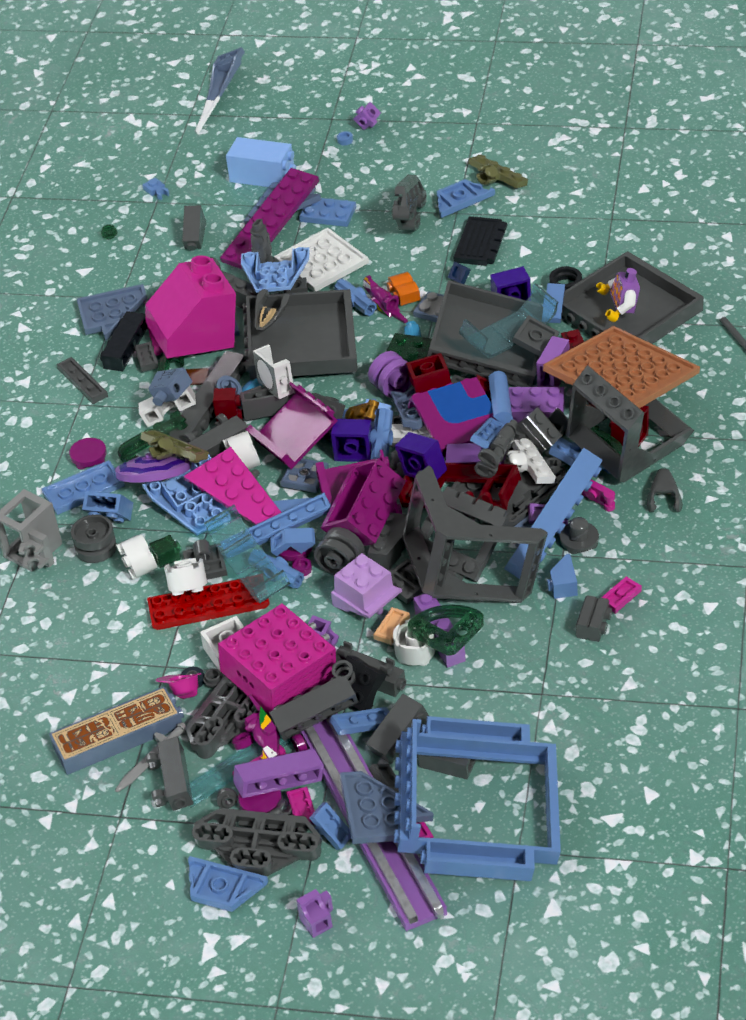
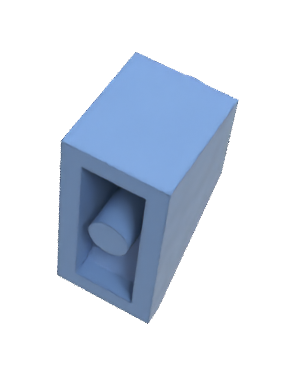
M566 554L550 570V579L547 580L548 591H552L554 599L578 596L577 579L570 554Z

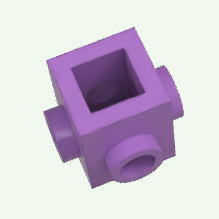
M369 102L364 107L360 106L356 110L357 115L353 119L365 130L368 127L372 128L378 122L376 119L381 112Z

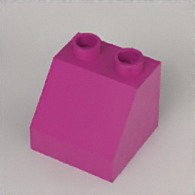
M203 255L195 256L190 262L179 263L145 304V322L167 358L234 348L236 292L213 258Z

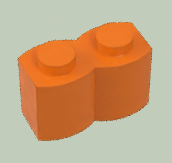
M409 272L388 277L387 289L389 292H392L393 296H398L400 306L420 300L419 288Z

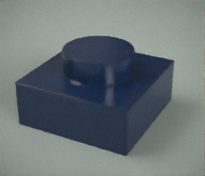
M454 262L448 278L465 284L471 269Z

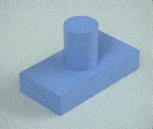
M327 802L322 803L309 818L315 824L316 831L320 835H324L336 850H341L351 838L350 829Z

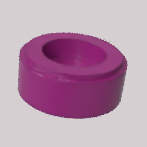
M298 558L292 563V568L307 576L312 571V564L307 558Z
M250 732L240 733L232 740L236 750L247 748L254 742Z
M300 733L292 736L291 741L296 752L308 750Z

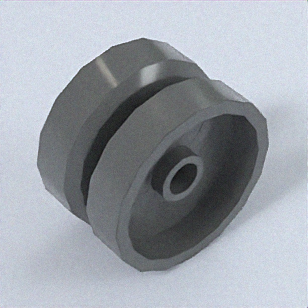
M92 514L80 518L73 524L71 535L76 555L80 560L87 563H98L107 560L116 552L117 543L112 522L107 517Z
M333 527L327 531L323 540L316 547L314 558L324 571L335 575L361 553L364 554V545L360 538L348 529Z

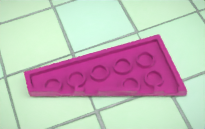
M232 447L183 476L185 481L191 482L199 490L211 495L214 500L234 513L240 514L246 521L252 522L255 525L282 513Z

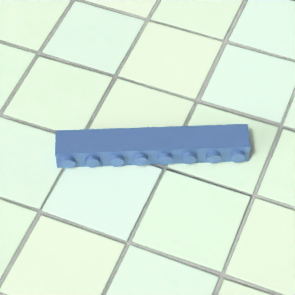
M585 448L582 449L531 527L541 528L548 532L540 563L547 554L544 552L546 547L551 548L556 541V538L553 537L555 533L560 534L565 527L564 519L569 520L575 510L572 509L574 504L578 506L584 496L581 495L583 490L587 492L593 482L590 479L592 476L596 478L602 470L599 466L603 460ZM520 544L504 568L518 579L521 576L529 544Z

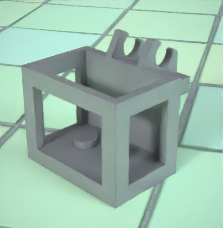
M23 489L0 510V545L4 558L31 572L37 567L39 569L44 566L50 568L55 563L52 553L62 545V540L51 502ZM20 503L22 504L25 520L22 523L6 516ZM4 525L19 532L20 536L11 545H9ZM19 552L20 555L25 554L24 558L17 555V553Z

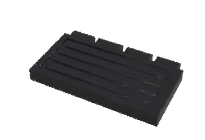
M469 216L453 257L454 262L481 266L494 264L508 224L502 222V219Z

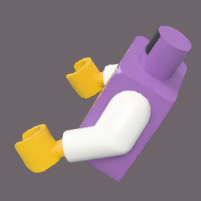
M628 268L626 272H618L616 277L608 281L606 285L602 282L596 284V288L599 289L597 292L602 295H606L610 289L616 311L609 309L606 311L605 316L611 322H616L619 314L635 312L640 286L636 278L637 271L633 268Z

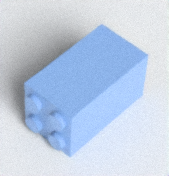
M237 137L226 154L230 182L269 187L274 182H280L290 168L296 169L292 145Z

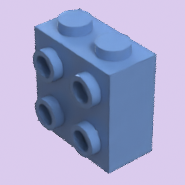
M85 491L82 510L87 512L88 515H102L108 519H113V522L124 523V520L131 521L134 502L121 494Z

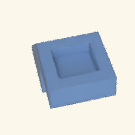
M288 528L281 530L270 538L271 553L278 556L289 547H292L302 554L316 544L315 530L313 528Z

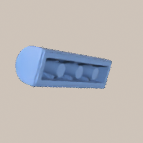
M495 371L489 375L493 417L497 421L506 424L513 420L507 375L502 371Z

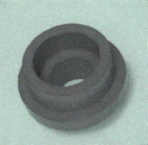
M215 668L207 670L203 677L204 684L207 687H216L223 678V674Z
M230 788L221 789L216 798V802L221 808H231L238 800L236 792Z

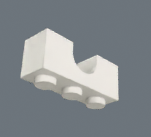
M189 385L177 400L164 402L161 406L153 403V396L138 403L139 414L147 427H150L164 420L165 413L172 408L177 407L181 412L195 405L196 398L193 389Z

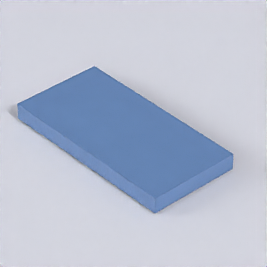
M108 460L42 488V493L47 501L53 504L55 513L59 515L82 505L85 491L110 493L124 487L125 483L116 478L115 468Z

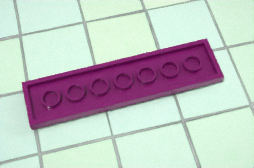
M290 168L220 257L221 262L243 269L241 266V255L252 252V234L250 232L252 224L257 219H262L269 233L270 243H272L318 184L319 177Z

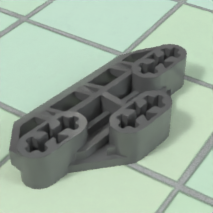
M408 174L395 186L394 194L398 196V199L394 200L392 218L396 220L399 230L416 231L420 227L421 219L420 213H416L417 208L425 206L427 195L417 175Z
M556 457L545 460L556 476L554 484H536L528 471L520 473L522 480L518 482L508 502L506 518L509 521L506 526L514 527L529 515L528 505L530 503L547 504L566 475L561 460ZM504 483L493 484L490 489L492 499L500 500L498 494ZM479 519L480 525H493Z
M225 675L185 726L186 735L192 750L196 751L198 757L203 759L212 757L219 747L231 743L238 734L247 732L245 730V718L254 712L259 713L250 698Z
M219 808L196 821L192 829V835L198 847L216 851L233 868L264 876H269L298 860H316L322 853V838L304 816ZM211 819L217 820L219 824L207 822ZM236 822H239L238 825L242 827H235ZM265 825H268L270 830H265Z

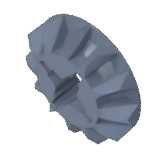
M231 376L220 377L215 385L216 388H226L227 386L228 388H236L237 395H240L242 392L240 383Z

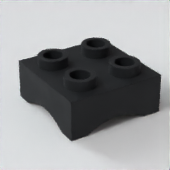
M347 655L345 660L351 663L356 677L351 687L356 694L358 703L352 706L360 711L372 709L375 695L387 674L368 665L357 656ZM343 671L339 674V676H345L349 672Z

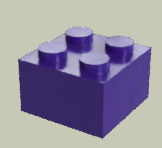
M524 266L490 274L492 292L531 302V281Z
M337 419L338 421L334 424L331 431L334 461L362 462L371 460V420Z
M408 432L395 445L404 475L415 478L420 470L422 471L426 467L431 466L438 480L447 471L438 440Z

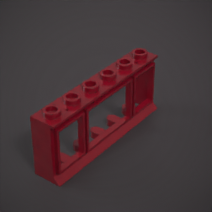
M445 463L447 471L437 481L440 489L445 482L485 483L476 501L480 499L493 504V507L498 506L507 510L508 502L518 482L522 479L518 466L514 464H499L497 473L491 478H485L475 472V463ZM405 475L403 479L406 482L398 497L401 506L409 508L415 478ZM494 483H504L498 494L500 500L492 499L489 493ZM471 491L466 492V494L474 497Z

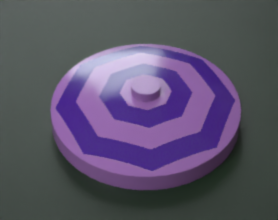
M147 453L144 456L120 464L115 468L116 478L123 482H152L179 476L187 472L191 466L188 458L178 457L175 454H172L169 458L158 460L153 458L150 453Z

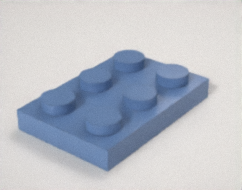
M321 198V201L303 208L299 216L300 222L348 227L356 209V202Z

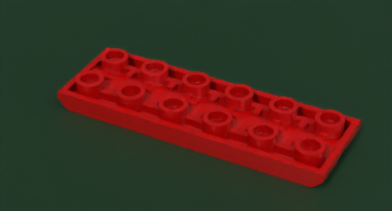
M263 574L203 586L204 590L199 592L188 590L184 591V594L177 596L168 593L147 598L152 628L156 630L260 610L270 605Z

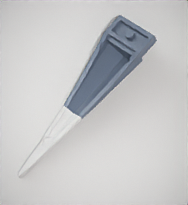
M242 47L219 55L215 60L207 100L195 130L197 134L201 131L241 65L242 56L245 53Z

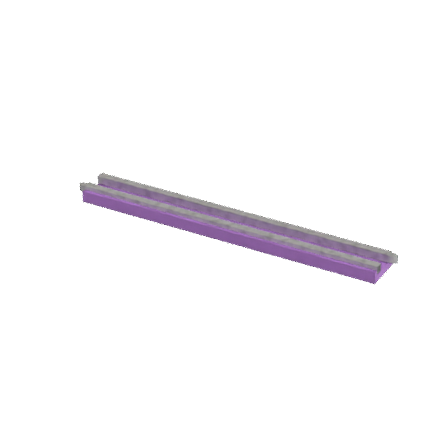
M331 717L300 732L307 745V749H315L324 764L322 777L348 823L340 783V772L363 771L369 776H373L350 734L339 736L330 723ZM394 841L359 844L406 931L438 918L443 919L447 915V906L429 874L424 873V866L420 864V858L417 854L397 852L398 843H394Z

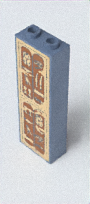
M164 686L51 732L49 735L52 746L66 774L69 775L155 739L154 734L156 732L163 735L172 732L178 723H182L181 719L184 718L180 706L176 707V700L172 692L168 693Z

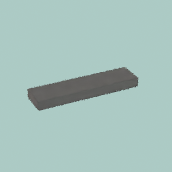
M72 357L57 364V369L92 404L108 397L107 391Z

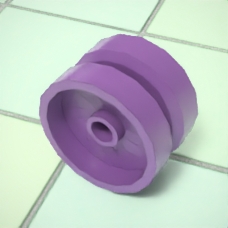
M387 351L380 354L369 368V381L387 397L391 398V391L405 393L412 384L406 365L408 362L403 360L396 352Z

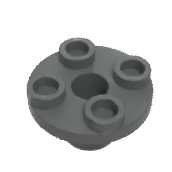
M573 518L560 533V543L570 554L589 551L598 546V530L595 526L588 523L585 518Z

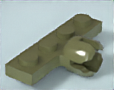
M484 155L469 158V165L477 168L480 172L477 173L476 177L478 182L483 185L495 183L497 180L503 181L515 188L527 186L528 179L523 177L522 174L515 173L510 168L503 167L498 162L487 159Z
M156 430L141 432V439L153 446L149 447L150 455L153 458L161 460L175 454L178 457L188 458V461L193 463H199L200 460L208 459V451Z

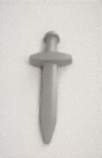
M180 722L168 736L156 732L154 738L157 742L176 736L179 737L181 734L186 733V725ZM158 745L149 753H159ZM146 756L124 776L117 786L116 792L132 784L150 766L146 762Z

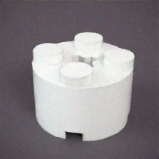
M248 431L223 440L225 448L232 447L249 470L261 465Z
M142 534L116 545L120 555L124 554L121 559L125 567L131 568L128 569L132 580L157 568L156 561Z
M196 558L175 561V566L170 567L169 564L164 566L168 590L172 592L173 596L184 594V591L192 590V592L204 590L203 586L207 584V577L203 559L200 558L199 562L196 561Z
M408 619L401 626L399 624L395 627L393 641L397 661L400 664L426 666L429 664V660L435 654L433 628L421 619Z

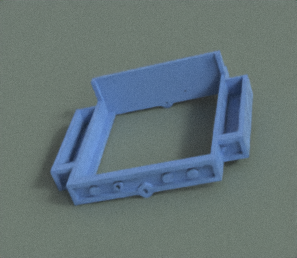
M427 716L426 725H422L421 728V719H413L411 727H407V732H401L400 740H396L395 753H399V757H396L395 770L399 771V775L395 776V788H398V793H395L394 806H398V811H395L394 824L398 825V829L394 831V843H398L397 852L421 854L420 864H424V873L531 881L535 870V863L557 865L561 846L556 744L530 742V725ZM417 755L544 765L547 847L419 837L421 824H416Z

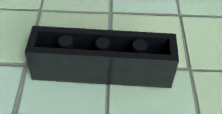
M126 311L123 318L120 319L118 327L114 329L111 339L108 340L107 346L100 354V360L103 363L104 369L124 371L135 352L134 346L140 343L148 329L144 313Z

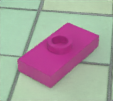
M308 787L287 791L292 814L304 816L312 825H315L309 819L315 812Z

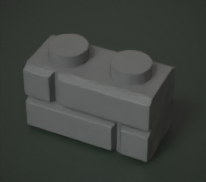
M538 407L528 413L517 424L541 452L550 448L562 437V434Z
M589 595L585 597L576 623L577 638L599 642L602 634H606L608 627L606 620H610L612 616V608H609L608 599Z

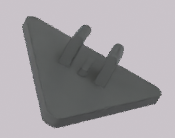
M556 408L548 419L563 436V434L566 435L568 418L559 408Z

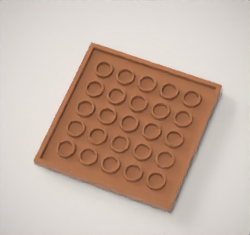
M615 326L543 364V371L571 385L574 384L588 365L639 408L700 372V366Z

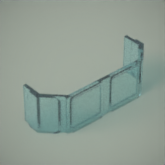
M535 283L531 296L517 312L480 331L467 319H464L459 334L488 358H493L516 345L512 342L513 337L528 315L547 325L556 314L558 302Z
M235 505L230 506L204 522L209 535L256 602L261 603L290 585L285 571L281 570L279 572L253 538Z

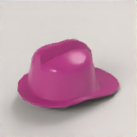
M201 673L168 675L159 677L156 681L168 683L175 696L186 699L197 695L198 675Z

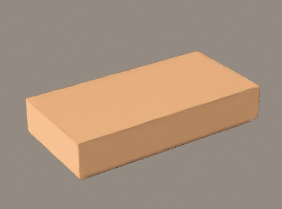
M391 607L373 634L374 640L392 645L395 627L399 624L400 626L410 618V613Z

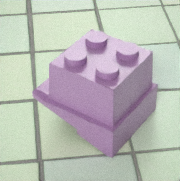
M361 553L334 575V590L331 592L332 605L346 612L351 611L369 619L375 613L378 615L382 614L383 607L400 594L402 589L393 585L390 571Z

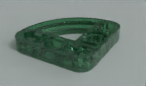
M463 605L436 606L414 616L408 622V633L413 638L433 649L451 656L458 653L484 626V615L477 609ZM441 618H461L448 632L430 623ZM461 630H465L468 632L465 635L457 634V632ZM431 634L438 635L435 639H431L428 636Z

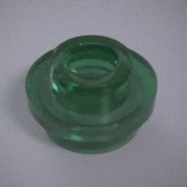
M108 224L102 227L101 236L105 239H113L118 232L114 225Z

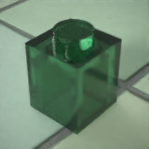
M171 535L149 543L151 554L159 568L181 560L179 553L181 546L177 540L174 541Z

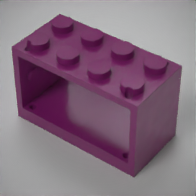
M379 458L352 466L321 529L327 533L333 527H342L356 534L364 546L375 544L406 481Z

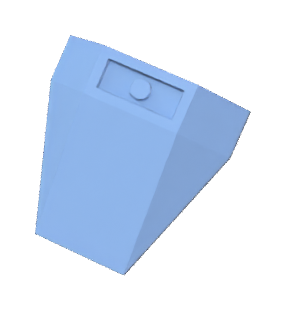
M298 247L292 249V261L283 260L281 262L260 263L259 252L243 253L241 255V266L256 293H259L262 289H267L269 292L291 290L309 261L310 248Z
M209 454L208 459L200 460L199 463L192 462L191 469L179 476L172 477L164 482L159 480L142 484V487L155 504L196 536L230 520L227 507L214 500L211 495L199 490L191 482L185 481L183 477L212 459Z

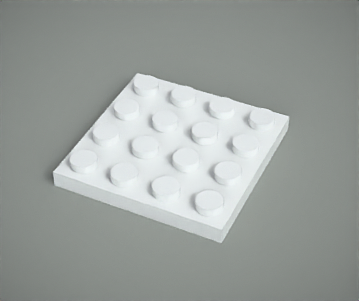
M329 228L274 256L275 262L283 260L292 261V249L309 247V261L298 278L306 277L307 287L313 292L321 290L369 263V258Z

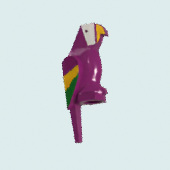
M370 275L366 276L363 279V287L371 296V300L376 303L377 309L388 317L393 316L403 323L408 322L400 313L398 296H392L390 292L375 283Z
M248 695L259 713L254 712L245 718V730L252 732L255 741L263 748V756L260 759L280 756V735L276 726L252 695Z

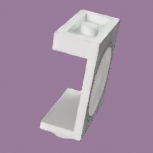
M270 345L253 350L258 382L278 399L295 393L289 385L290 382L293 383L290 361L285 359L273 364Z

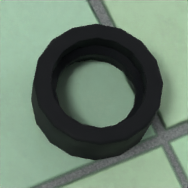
M569 266L556 268L549 275V283L562 284L558 281L567 279L574 281L565 284V290L582 280V273L578 269Z

